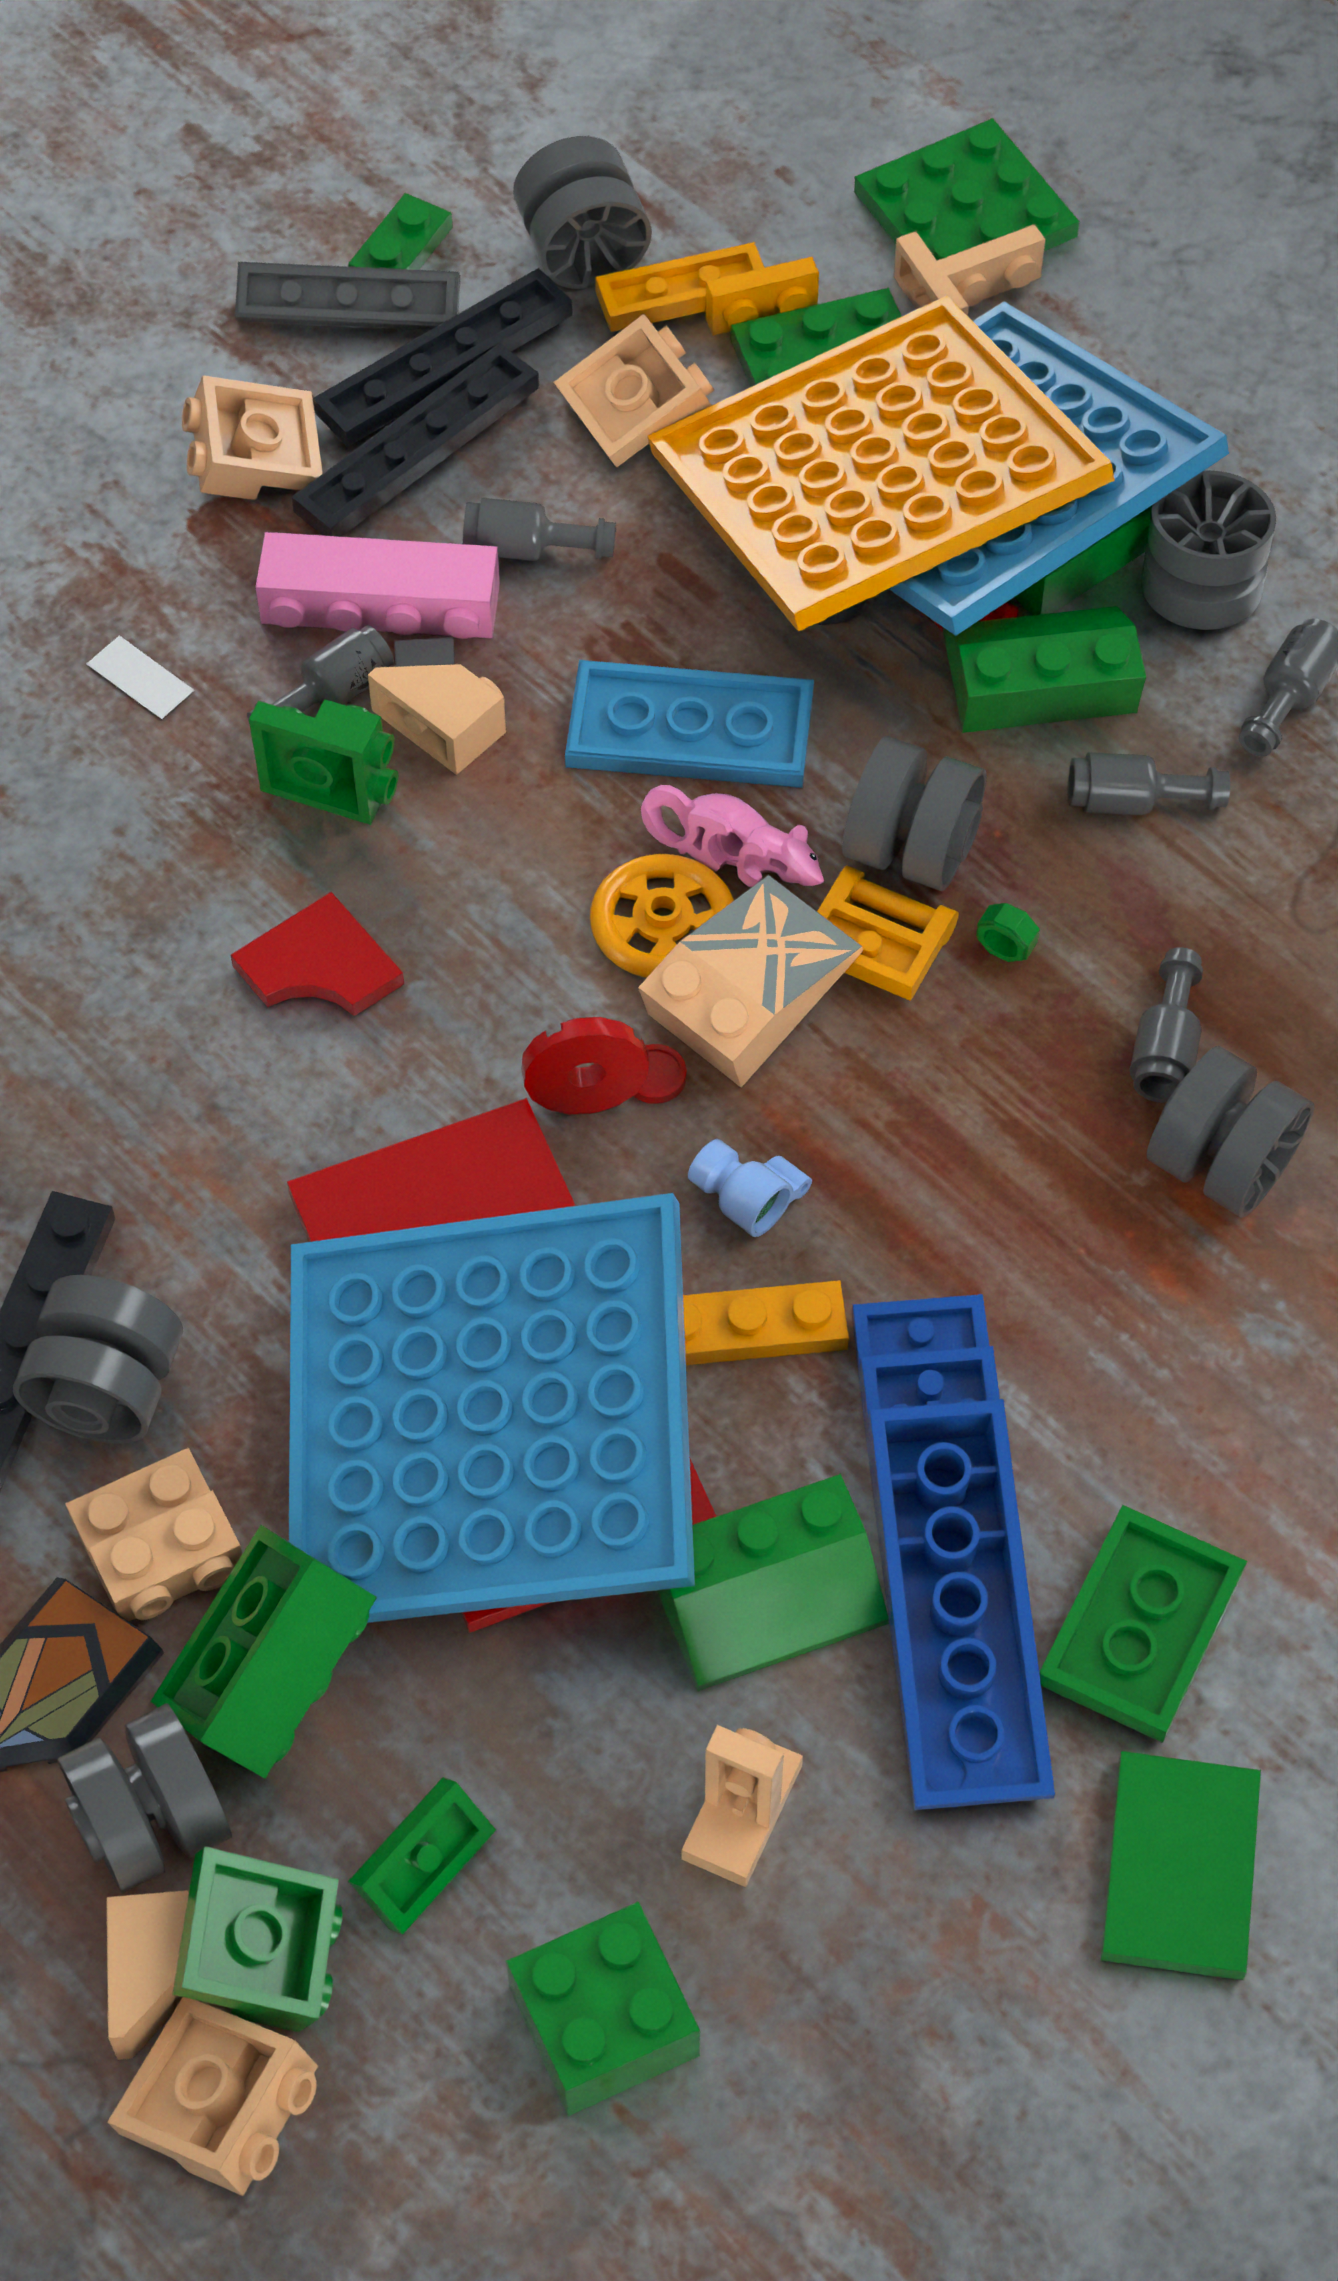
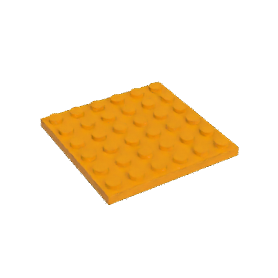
M948 296L647 435L654 457L798 632L813 624L823 622L834 614L866 599L873 598L903 581L925 573L970 549L977 548L995 537L1025 523L1032 522L1041 515L1075 499L1082 498L1090 492L1115 481L1112 462Z

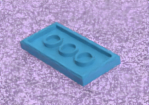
M579 660L565 751V767L803 788L814 680Z

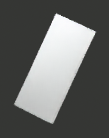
M118 636L86 663L160 719H163L195 691L121 636Z

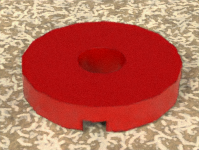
M603 1017L574 1018L560 1023L561 1031L547 1037L545 1030L533 1038L523 1052L521 1066L523 1084L531 1100L547 1110L569 1115L591 1114L616 1107L636 1095L648 1078L649 1058L647 1047L642 1037L641 1040L635 1037L634 1029L624 1022ZM584 1063H594L588 1067H576Z

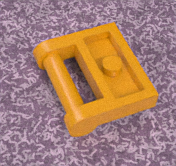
M846 865L817 911L863 948V952L844 973L911 1001L940 949L949 941L955 929L959 912L943 905L938 906L937 909L864 879V872ZM856 901L922 929L924 932L920 934L852 904Z

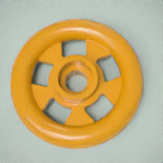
M647 855L620 865L601 882L591 903L590 926L597 945L611 962L631 974L647 978L677 945L675 941L683 938L690 930H696L734 900L725 882L706 865L680 855ZM653 878L674 879V888H655L649 890L647 889V880ZM702 893L708 900L711 909L695 914L688 897ZM620 898L636 900L633 906V917L614 915L616 904ZM659 908H667L673 911V913L668 916H659L654 911ZM635 933H639L643 938L657 943L650 953L642 952L628 944Z

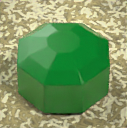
M1000 903L988 906L978 921L976 936L990 954L1007 962L1027 960L1038 943L1040 929L1026 911L1008 903Z

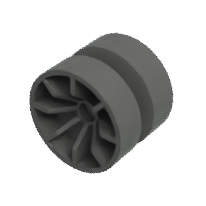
M592 136L564 138L537 151L519 170L513 186L514 201L524 226L530 235L542 269L554 283L572 289L596 286L595 277L633 269L643 258L651 242V224L639 196L633 188L624 162L612 144Z
M1204 470L1152 505L1148 543L1145 549L1141 575V588L1145 599L1158 614L1181 626L1212 630L1240 623L1256 610L1263 594L1268 558L1276 526V511L1267 494L1251 481L1238 475L1222 471Z
M884 736L872 752L855 791L844 830L843 856L865 865L885 870L895 859L905 842L902 856L903 877L944 891L953 880L960 863L966 859L975 840L983 812L982 801L987 780L986 770L945 756L932 771L925 784L927 773L926 749L890 736Z
M1215 1046L1196 1063L1169 1097L1150 1139L1147 1159L1185 1183L1196 1177L1211 1163L1205 1180L1204 1195L1238 1217L1244 1218L1260 1204L1289 1164L1308 1129L1315 1106L1312 1101L1277 1080L1269 1083L1251 1099L1257 1078V1068L1225 1048Z
M71 1275L56 1280L51 1285L36 1324V1332L39 1338L29 1344L13 1385L15 1398L23 1408L39 1420L71 1435L117 1444L131 1443L142 1439L148 1432L162 1390L158 1380H161L169 1373L183 1334V1325L179 1317L159 1299L123 1282L91 1275Z
M167 1703L125 1724V1737L135 1764L123 1769L109 1745L100 1737L57 1758L60 1769L72 1793L70 1797L64 1800L94 1862L97 1863L104 1859L122 1894L165 1872L164 1858L150 1821L154 1820L160 1830L166 1827L178 1848L190 1859L195 1857V1854L203 1847L213 1848L232 1838L230 1826L209 1778L182 1725Z

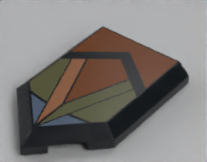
M57 1577L0 1644V1772L7 1771L9 1766L45 1760L49 1764L57 1763V1758L91 1742L164 1654L163 1649L149 1635L65 1578Z

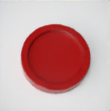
M662 1044L646 1045L649 1058L648 1078L634 1097L650 1104L668 1102L676 1098L685 1087L687 1079L685 1061L676 1050Z

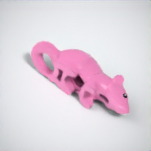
M660 785L648 792L641 805L643 823L648 832L660 843L677 848L680 854L687 852L696 861L706 865L713 871H718L725 864L737 866L738 877L749 887H753L760 882L763 873L776 872L780 879L785 882L799 883L803 886H815L824 882L817 855L807 844L808 831L806 827L797 825L791 829L789 834L784 833L769 825L754 808L737 797L713 793L691 800L678 788L670 785ZM663 805L672 808L677 814L685 829L684 837L674 833L664 823L662 817Z

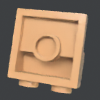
M644 314L554 381V384L616 468L649 444L647 435L712 406L706 396L714 391L708 379L695 363L685 368L680 362L679 358L685 355L686 352L670 329L665 326L657 332Z
M202 375L194 398H186L182 411V429L184 432L194 433V441L190 443L187 453L188 475L199 477L200 493L256 500L262 485L302 490L323 474L311 391Z
M189 1447L65 1503L68 1514L115 1612L128 1622L133 1619L147 1620L165 1612L174 1600L198 1589L209 1591L221 1587L242 1555L240 1543L213 1490L210 1491Z
M182 1997L107 2123L121 2136L174 2158L187 2172L244 2196L253 2179L257 2181L263 2180L273 2170L279 2155V2144L276 2139L290 2114L299 2115L310 2106L316 2092L317 2083L314 2073L318 2065L295 2040L198 2000Z

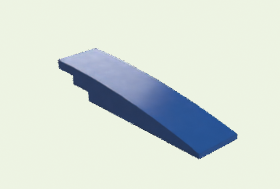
M983 1294L853 1304L851 1315L868 1460L914 1810L1052 1799L1055 1797L1005 1406L1004 1399H1000L994 1349L993 1346L989 1345Z

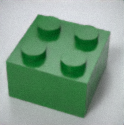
M639 1901L506 1960L509 1988L567 2116H571L700 2056V2029Z

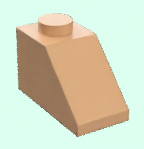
M461 664L376 667L368 674L372 711L456 775L506 733L504 696L491 680L485 677L478 678Z
M189 1890L107 1897L108 2039L118 2060L132 2059L168 2021L182 1999L181 1996L172 1994Z

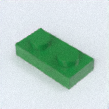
M404 193L350 260L348 267L420 270L453 228L452 212Z
M442 1777L348 1882L390 1930L403 1935L493 1835L496 1829L456 1781Z

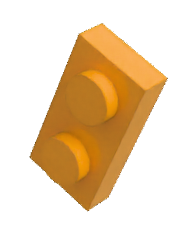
M813 257L706 281V322L712 336L731 332V325L817 305L819 270Z

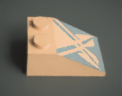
M768 875L682 939L638 988L649 1016L738 1086L742 1087L863 952V948Z

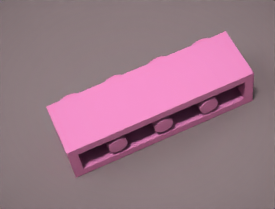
M265 532L256 581L261 624H272L286 628L297 626L335 628L340 631H347L350 628L360 630L365 625H369L376 631L394 632L400 635H446L460 639L471 637L493 638L500 585L497 546Z

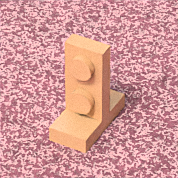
M1034 224L937 261L915 231L896 238L894 279L916 310L948 296L968 316L969 306L976 305L984 299L1010 289L1024 287L1030 282L1041 278L1045 238Z
M717 1725L706 1748L705 1802L682 1848V1860L746 1887L800 1772L803 1756L774 1744L767 1737L753 1730L739 1728L736 1732Z

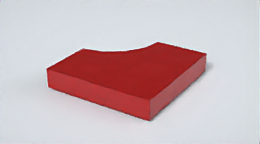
M332 892L230 955L233 968L267 1007L289 998L317 997L337 1003L350 1014L356 1016L404 985L403 972Z

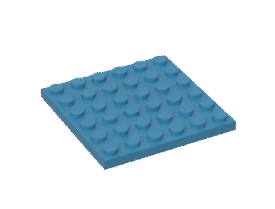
M1005 301L973 322L1112 462L1115 481L1090 492L1082 498L1075 499L1041 515L1032 522L1025 523L995 537L977 548L970 549L925 573L918 574L889 588L955 636L1229 454L1226 434Z
M673 1193L291 1244L289 1542L377 1597L369 1610L367 1623L695 1586L680 1205Z

